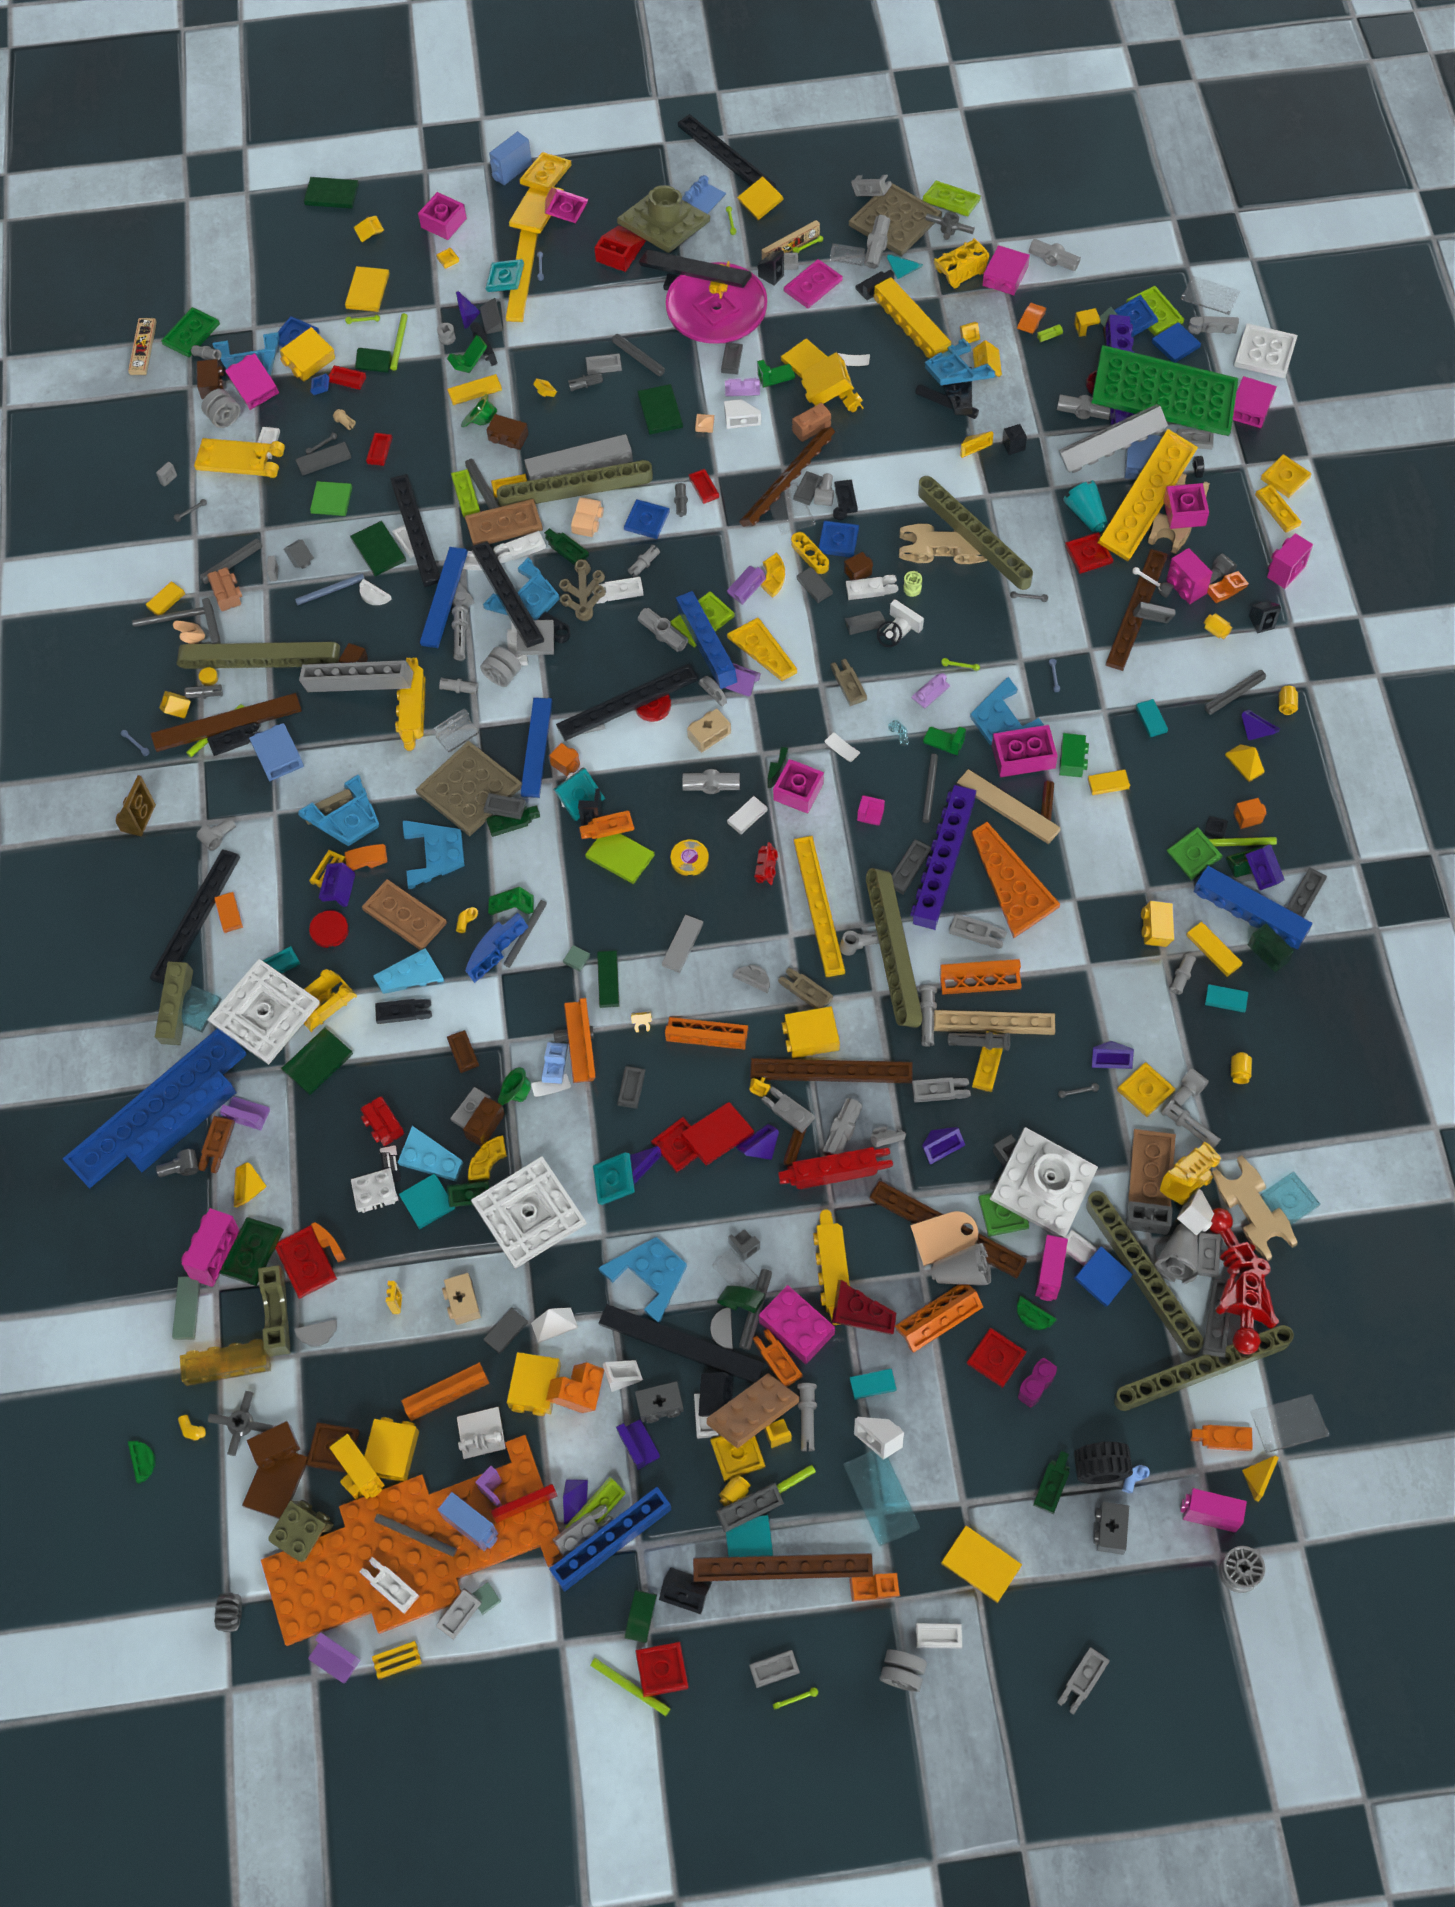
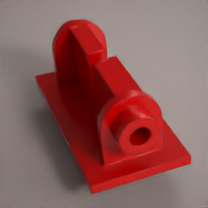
M768 842L767 846H761V849L758 850L757 863L763 865L756 866L754 878L757 883H763L766 880L772 885L776 874L775 864L778 859V852L770 842Z

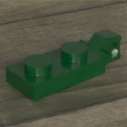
M550 528L544 532L548 545L573 565L578 560H585L589 557V552L563 532L556 534Z
M537 805L528 808L525 806L521 819L494 815L488 817L486 822L491 836L495 837L527 827L533 819L540 817Z
M1061 1451L1057 1462L1051 1460L1034 1501V1507L1054 1515L1070 1473V1467L1065 1466L1069 1456L1068 1453Z

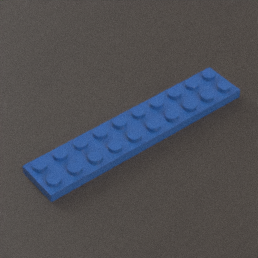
M217 1028L63 1158L64 1162L90 1189L127 1157L123 1152L127 1146L215 1073L220 1071L224 1075L244 1058L247 1053L235 1040Z

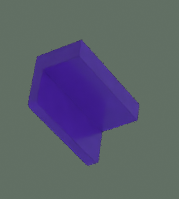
M1271 844L1245 854L1260 891L1285 880Z
M343 862L327 864L318 898L322 901L336 900L343 907H347L355 872Z
M637 1420L628 1426L622 1423L616 1427L623 1444L638 1470L660 1458V1454L641 1420Z

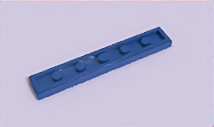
M449 547L420 640L421 646L439 648L468 554L467 549Z
M533 698L521 797L540 798L553 703L552 698Z

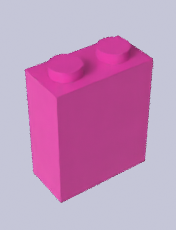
M998 245L984 272L983 286L1015 295L1028 269L1030 255Z
M255 353L245 356L242 361L230 365L225 370L228 378L249 410L279 393L277 386Z
M1243 376L1236 392L1233 420L1262 428L1277 386Z
M1046 1236L1035 1296L1040 1297L1044 1301L1057 1299L1063 1275L1068 1243L1067 1238Z
M1193 1488L1189 1494L1185 1495V1499H1182L1180 1512L1184 1513L1183 1520L1236 1533L1244 1522L1247 1501Z

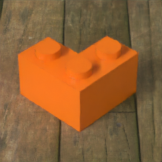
M587 1362L574 1365L571 1379L559 1377L550 1380L546 1401L580 1413L595 1411L604 1369Z

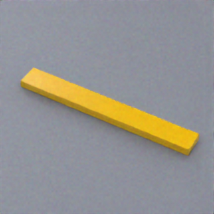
M521 229L516 260L522 259L524 267L518 289L510 290L506 321L523 322L538 233Z
M813 836L794 839L795 851L825 977L845 974Z

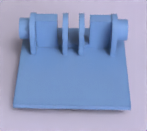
M703 175L685 192L682 200L708 214L726 193L708 184V177Z

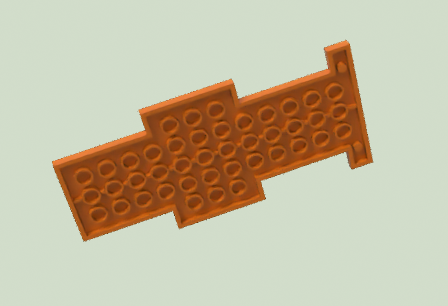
M526 1435L505 1442L512 1463L495 1469L502 1483L493 1493L498 1497L501 1505L544 1487ZM419 1475L385 1488L373 1498L369 1497L366 1499L362 1497L339 1506L345 1527L319 1537L304 1562L297 1561L284 1551L261 1559L285 1645H292L372 1613L377 1632L381 1634L451 1606L461 1593L457 1579L539 1547L542 1549L547 1566H553L563 1556L552 1540L560 1532L549 1501L496 1523L491 1511L497 1507L480 1492L475 1483L481 1475L432 1494L428 1492L424 1476ZM451 1492L494 1525L498 1532L496 1536L498 1539L490 1549L487 1548L483 1551L442 1518L438 1508ZM379 1513L455 1547L457 1552L452 1557L376 1523L374 1519ZM372 1557L382 1566L389 1568L419 1595L405 1614L370 1584L371 1582L359 1572L364 1568L374 1578L379 1574L380 1571L370 1564L369 1560Z

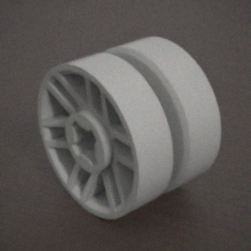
M216 389L210 392L204 398L201 405L203 413L218 428L230 426L240 415V406L224 389Z
M494 647L480 665L482 673L491 682L501 687H507L521 669V664L508 650Z
M1238 1546L1231 1549L1222 1559L1219 1566V1575L1223 1584L1236 1593H1247L1253 1590L1261 1582L1265 1574V1563L1262 1556L1256 1550L1247 1546Z
M887 1650L884 1663L890 1667L882 1668L880 1680L893 1687L920 1692L923 1679L918 1675H924L927 1662L909 1653Z

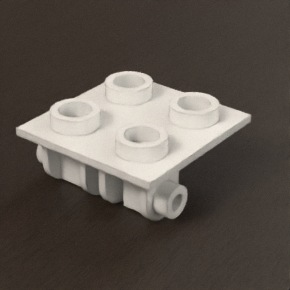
M391 1168L351 1179L358 1212L362 1211L365 1213L366 1211L373 1210V1206L376 1210L378 1204L383 1208V1203L386 1206L399 1201Z
M499 1407L457 1417L461 1441L458 1442L460 1451L462 1450L463 1459L506 1449Z

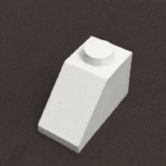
M742 399L724 401L727 429L761 425V411Z
M1200 1189L1189 1197L1177 1218L1195 1235L1201 1231L1206 1232L1213 1224L1211 1219L1214 1215Z
M855 1418L854 1435L883 1460L903 1448L904 1432L889 1419Z

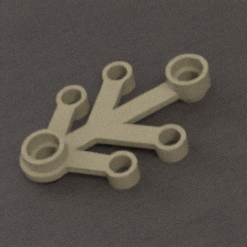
M578 560L575 563V570L579 575V589L572 586L568 579L561 580L559 586L563 591H567L579 598L580 605L572 601L568 594H563L560 597V602L563 606H568L576 611L575 615L579 620L588 621L593 616L594 605L606 594L603 586L598 585L604 581L605 575L601 570L595 571L593 573L594 579L587 586L586 575L590 572L591 567L586 560ZM594 592L593 597L587 601L588 596Z

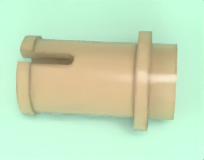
M338 409L333 414L335 421L340 422L348 430H351L356 424V421L346 415L344 410Z

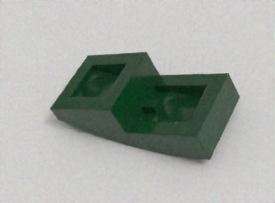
M781 747L778 763L770 762L767 778L768 788H772L776 784L788 762V748Z
M726 1286L717 1303L735 1311L738 1307L756 1313L765 1300V1293L741 1286Z
M635 1590L625 1633L626 1639L647 1643L657 1594Z

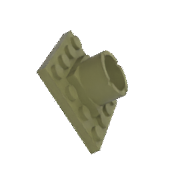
M666 185L655 187L646 197L617 218L619 225L667 253H670L710 222V215L682 200L680 191Z

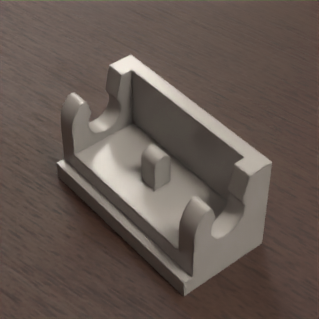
M858 175L851 181L856 196H884L892 186L891 181L885 183L888 175H882L880 179H862V175Z

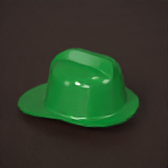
M485 394L464 418L461 427H465L471 422L480 426L486 425L492 420L497 409L488 400V394Z
M515 1068L504 1079L498 1097L500 1105L506 1104L511 1100L517 1102L526 1100L531 1090V1082L526 1077L524 1068Z

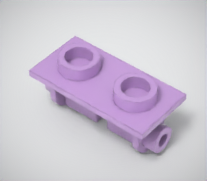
M756 377L744 379V381L730 378L725 380V396L760 395V379H756Z
M944 673L937 674L911 698L925 709L950 687L946 682L947 676Z

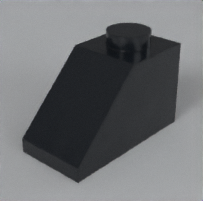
M780 250L768 254L763 260H760L757 266L759 278L774 286L784 276V251Z
M1267 601L1252 605L1249 618L1257 634L1275 629L1281 610L1279 604Z

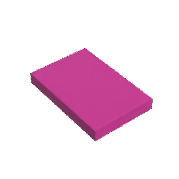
M817 259L784 286V292L806 308H810L843 280V276Z

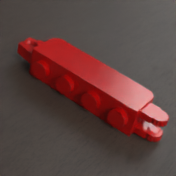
M874 1147L792 1162V1166L788 1167V1170L778 1172L780 1184L791 1183V1186L796 1185V1189H805L873 1176L877 1174L878 1170L893 1166L892 1160L878 1162L876 1158L885 1157L891 1152L889 1148L874 1150Z

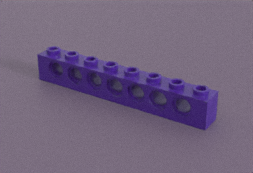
M1109 314L1105 325L1106 346L1134 353L1132 351L1134 339L1131 337L1133 324H1130V316ZM1110 408L1111 425L1135 414Z
M954 785L953 791L948 792L946 802L949 804L942 811L941 818L944 820L937 827L936 834L938 839L933 840L931 847L933 855L928 856L926 863L928 871L923 872L921 879L923 887L922 889L918 888L916 894L918 903L917 906L913 905L910 916L913 917L914 925L936 930L975 803L977 790ZM935 871H940L941 874H936V873H934V872H935ZM930 904L931 907H925L924 905Z

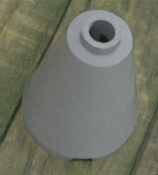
M1179 1224L1156 1259V1269L1163 1278L1172 1282L1178 1279L1182 1280V1283L1193 1282L1197 1277L1198 1234L1195 1235L1184 1224Z
M977 1243L934 1262L933 1267H931L932 1279L936 1280L939 1284L989 1285L991 1283L990 1264H987L986 1261L988 1255L983 1243Z

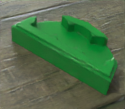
M1020 1296L1017 1303V1314L1020 1321L1027 1327L1034 1330H1044L1056 1322L1057 1319Z
M128 1441L136 1482L140 1484L152 1474L155 1467V1455L152 1449L145 1443Z

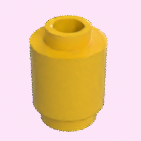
M1216 613L1213 616L1210 614L1204 621L1205 629L1217 638L1225 639L1233 628L1228 621Z
M1284 686L1279 692V711L1285 715H1291L1298 710V692L1293 686Z
M1244 1052L1236 1053V1055L1231 1057V1077L1234 1083H1248L1252 1076V1058Z
M736 1475L735 1478L730 1479L720 1492V1502L727 1506L745 1497L751 1485L743 1477Z

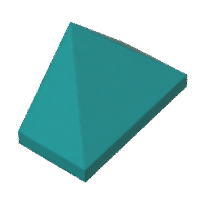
M892 254L887 256L897 279L923 266L921 263Z

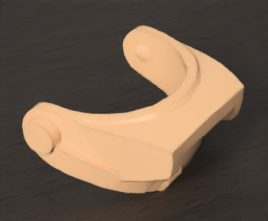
M185 621L173 622L174 629L182 632L179 635L182 641L189 644H198L199 641L204 640L205 633L198 624Z

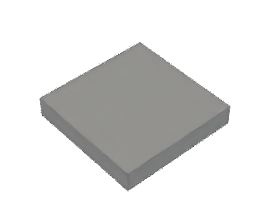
M534 620L544 638V642L527 648L517 632V655H554L553 620Z

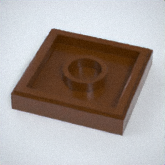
M317 1423L306 1465L313 1468L347 1473L329 1447L346 1434L350 1436L357 1446L359 1429Z

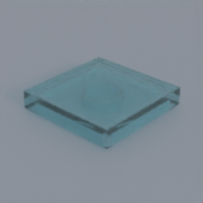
M191 985L190 989L185 993L183 1000V1025L203 1033L209 1022L207 1019L217 1009L222 1000L221 997Z
M1294 1171L1260 1195L1272 1211L1281 1208L1288 1218L1290 1225H1293L1321 1204Z

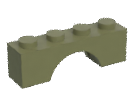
M167 963L155 1031V1038L161 1044L181 1045L184 1028L182 1005L185 993L191 987L193 969L188 963Z
M279 1265L258 1268L259 1287L265 1311V1326L263 1328L264 1350L269 1357L290 1354L284 1272Z

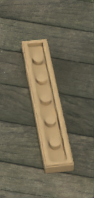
M969 769L957 782V786L977 790L976 798L1047 844L1060 832L1059 826Z
M934 1010V1031L979 1033L989 1031L993 1033L1055 1035V1014Z

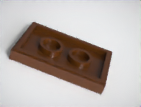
M296 1453L291 1458H282L276 1461V1464L270 1468L260 1469L258 1467L242 1506L280 1519L289 1502L294 1497L306 1468L308 1457Z

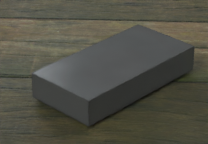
M726 343L721 373L738 375L743 344Z
M806 471L794 494L793 500L810 506L815 496V490L819 488L823 477Z
M812 567L797 575L799 583L817 603L833 594L831 588Z
M1140 602L1133 610V616L1167 624L1175 616V609Z
M489 793L483 810L484 813L521 819L526 802L523 799Z
M625 1066L617 1102L618 1106L638 1109L645 1069Z
M511 1308L483 1340L497 1353L501 1354L528 1324V1321Z

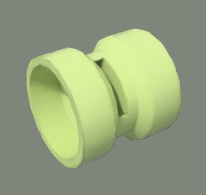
M910 571L904 576L903 590L906 595L914 597L920 594L922 588V576L920 573Z

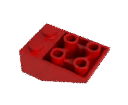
M617 226L602 235L594 247L596 262L626 272L646 240L625 227Z

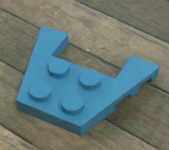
M278 332L263 334L265 349L230 355L228 340L212 344L214 349L221 351L220 360L226 370L230 365L242 361L245 356L255 353L269 376H271L280 336Z
M964 338L960 339L959 344L956 346L953 344L949 346L948 351L942 354L940 352L925 362V369L940 385L995 377V371L988 363L970 369L959 357V355L971 352V345Z
M527 558L518 567V572L530 580L517 593L532 619L537 620L559 600V594L548 580H545L541 575L540 570L533 565L532 560ZM494 593L483 604L486 610L508 615Z
M1009 677L970 715L971 720L989 745H992L994 733L1044 726L1039 718L1022 726L1003 701L1018 691Z
M359 775L344 783L345 789L350 790L354 798L353 800L327 816H324L312 802L300 809L298 815L347 846L379 828L378 819L372 805L369 803L366 790L362 786Z
M403 821L405 839L424 837L427 868L407 871L409 889L415 888V885L422 882L427 883L431 881V878L442 874L443 876L465 866L461 829Z
M655 1237L600 1266L599 1271L612 1283L627 1268L635 1273L658 1294L644 1309V1312L656 1323H660L670 1303V1299L687 1268V1264L661 1240Z

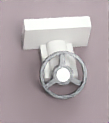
M894 600L890 604V615L896 619L893 622L888 621L880 625L877 631V639L884 647H895L911 629L920 633L923 629L924 618L902 603ZM890 624L883 633H880L883 626ZM880 636H885L887 640H891L893 645H885L881 641Z

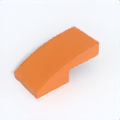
M1030 303L1017 329L1033 334L1038 328L1040 320L1045 315L1046 307Z
M1237 571L1225 575L1222 581L1209 585L1207 593L1215 603H1218L1246 588L1249 583Z
M384 844L370 845L345 852L346 866L354 871L365 866L374 868L387 863L386 846Z
M316 1222L312 1223L311 1225L322 1248L330 1245L337 1262L345 1260L343 1252L331 1234Z
M897 1573L875 1574L873 1577H851L849 1579L852 1602L900 1596Z

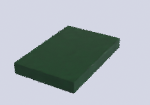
M310 177L304 204L353 209L359 182L358 180Z
M671 384L637 391L649 435L683 428Z
M382 520L350 535L353 544L374 576L406 562V557Z
M324 1027L281 1069L306 1093L311 1095L353 1055V1052Z
M246 1217L219 1273L222 1276L257 1286L259 1282L258 1268H265L284 1230L279 1226Z

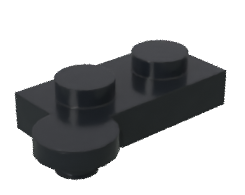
M852 479L834 482L838 507L833 510V517L837 520H843L847 517V513L858 512Z

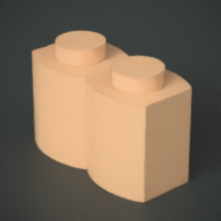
M579 498L571 523L573 534L593 537L594 533L598 532V520L602 518L604 507H601V501Z

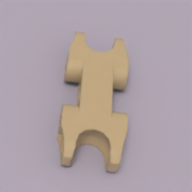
M1182 473L1175 486L1186 485L1187 475ZM1208 482L1203 483L1206 497L1210 485ZM1158 513L1153 521L1148 543L1153 545L1159 538H1168L1173 542L1171 552L1176 554L1186 543L1192 527L1170 529L1167 515Z
M915 524L900 528V538L914 543L899 549V558L903 560L929 563L933 561L934 556H954V561L958 564H973L987 561L984 556H977L980 553L955 530L954 532H936L930 524Z
M1241 1155L1237 1158L1238 1166L1242 1172L1238 1179H1226L1217 1169L1212 1171V1175L1226 1206L1230 1209L1238 1204L1250 1224L1242 1228L1248 1241L1255 1246V1249L1266 1261L1272 1259V1255L1267 1241L1271 1237H1282L1292 1248L1298 1242L1290 1222L1281 1208L1271 1212L1259 1192L1266 1189V1185L1257 1170Z

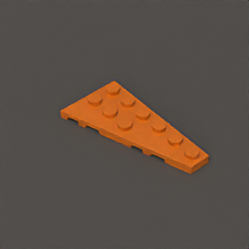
M988 822L972 831L971 836L1013 938L1060 908V903Z

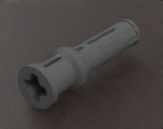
M993 1032L982 1035L949 1033L948 1045L982 1046L988 1050L1004 1048L1005 1051H1009L1010 1033H1005V1035L993 1034Z

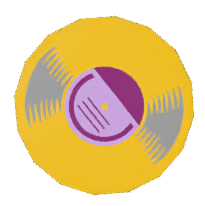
M688 839L674 846L670 859L672 867L676 872L684 876L692 874L694 876L705 870L708 865L709 854L707 848L697 840Z

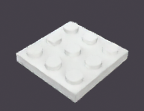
M1247 323L1234 367L1285 378L1298 335Z

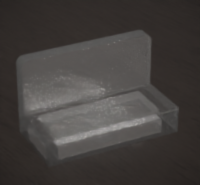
M465 708L434 728L436 738L448 752L453 751L479 734L478 729L470 721L469 713Z

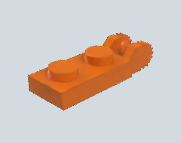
M766 1329L763 1332L766 1339L771 1343L770 1346L765 1348L758 1336L754 1337L753 1341L778 1380L788 1387L802 1378V1373L779 1340H776L770 1330Z

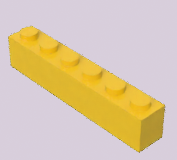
M892 277L875 286V301L884 308L887 314H890L897 325L901 326L905 334L912 338L915 345L923 350L926 357L932 358L940 352L943 354L948 351L951 341Z

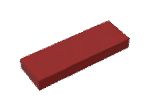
M550 1484L497 1507L491 1513L495 1522L498 1523L558 1496L553 1484Z

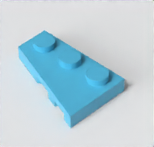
M426 948L373 975L383 994L406 990L408 987L416 985L425 986L427 983L435 981L437 983L444 982V978Z
M412 1126L398 1164L431 1175L435 1173L438 1177L457 1181L463 1161Z

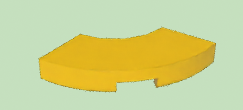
M777 552L763 562V567L767 574L766 580L761 584V587L772 598L778 594L785 581V566Z
M503 1135L484 1143L472 1158L468 1169L469 1183L490 1179V1171L493 1165L499 1159L507 1157Z

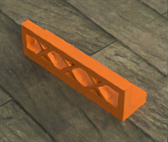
M1020 959L940 965L939 973L942 995L1021 989ZM1015 975L1016 983L1008 984L1003 979L1006 976ZM987 977H993L997 982L994 985H988L984 980ZM967 978H973L977 981V984L969 987L964 982ZM953 979L958 983L954 988H946L945 980Z
M580 998L579 1002L564 1003L573 1083L591 1082L595 1079L586 998Z
M669 1017L665 1037L666 1041L745 1050L748 1025ZM673 1024H681L683 1027H674ZM695 1026H700V1027L703 1028V1030H702V1029H692V1028H694ZM715 1028H719V1029H721L723 1032H720V1031H712V1030H714ZM735 1030H737V1031H743V1034L732 1033V1032H734Z
M959 1284L895 1325V1328L905 1338L909 1349L914 1353L982 1309L983 1305L976 1290L970 1285ZM966 1290V1292L962 1295H957L960 1292ZM909 1325H913V1326H912L911 1328H909L908 1330H904V1329H905L906 1327H908Z
M478 1363L401 1401L410 1421H413L489 1384V1381L481 1364Z

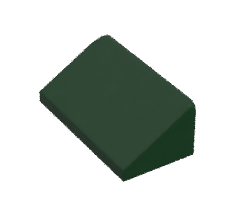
M358 348L355 369L389 373L392 360L391 352Z
M1263 847L1226 857V861L1235 878L1253 873L1245 854Z
M481 1181L447 1185L449 1207L473 1205L471 1200L488 1190L489 1182Z

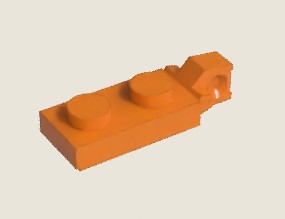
M624 811L594 818L591 822H588V825L579 827L582 839L591 837L592 839H598L634 830V825L630 812Z
M1203 1425L1202 1429H1192L1190 1432V1441H1200L1202 1446H1206L1207 1449L1253 1450L1252 1428Z

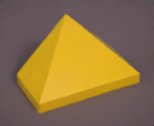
M989 431L967 436L961 444V458L991 446L994 433Z
M1240 744L1225 753V756L1248 782L1264 773V768L1255 747Z
M247 1162L235 1168L234 1207L236 1208L249 1202L267 1187L253 1166Z
M1274 1455L1242 1470L1254 1500L1259 1502L1263 1497L1279 1457Z

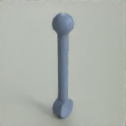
M539 251L537 253L539 259V274L537 278L539 281H542L544 279L542 274L543 253Z
M1050 659L1049 665L1052 667L1054 680L1053 691L1059 692L1060 686L1057 682L1055 669L1057 661Z
M127 730L121 731V736L129 739L141 750L144 756L149 755L148 748H143L128 735Z

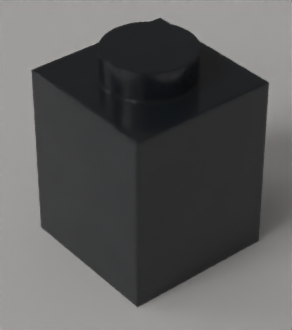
M1021 424L1004 428L1002 443L1007 453L1012 455L1025 451L1027 436Z

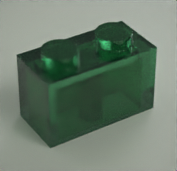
M1264 924L1254 932L1248 943V946L1275 973L1291 960L1294 950L1267 924Z

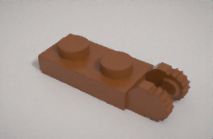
M213 1117L201 1151L200 1171H205L209 1157H214L211 1172L215 1174L218 1172L221 1159H223L235 1124L233 1119Z

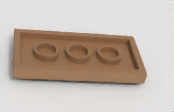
M534 499L465 516L473 546L486 541L492 544L543 530Z
M388 879L362 906L363 911L419 950L424 949L447 924L446 919Z
M1134 1129L1128 1205L1130 1201L1171 1207V1199L1160 1191L1164 1175L1174 1167L1176 1134Z
M768 1373L707 1418V1425L733 1446L739 1448L799 1403V1396Z

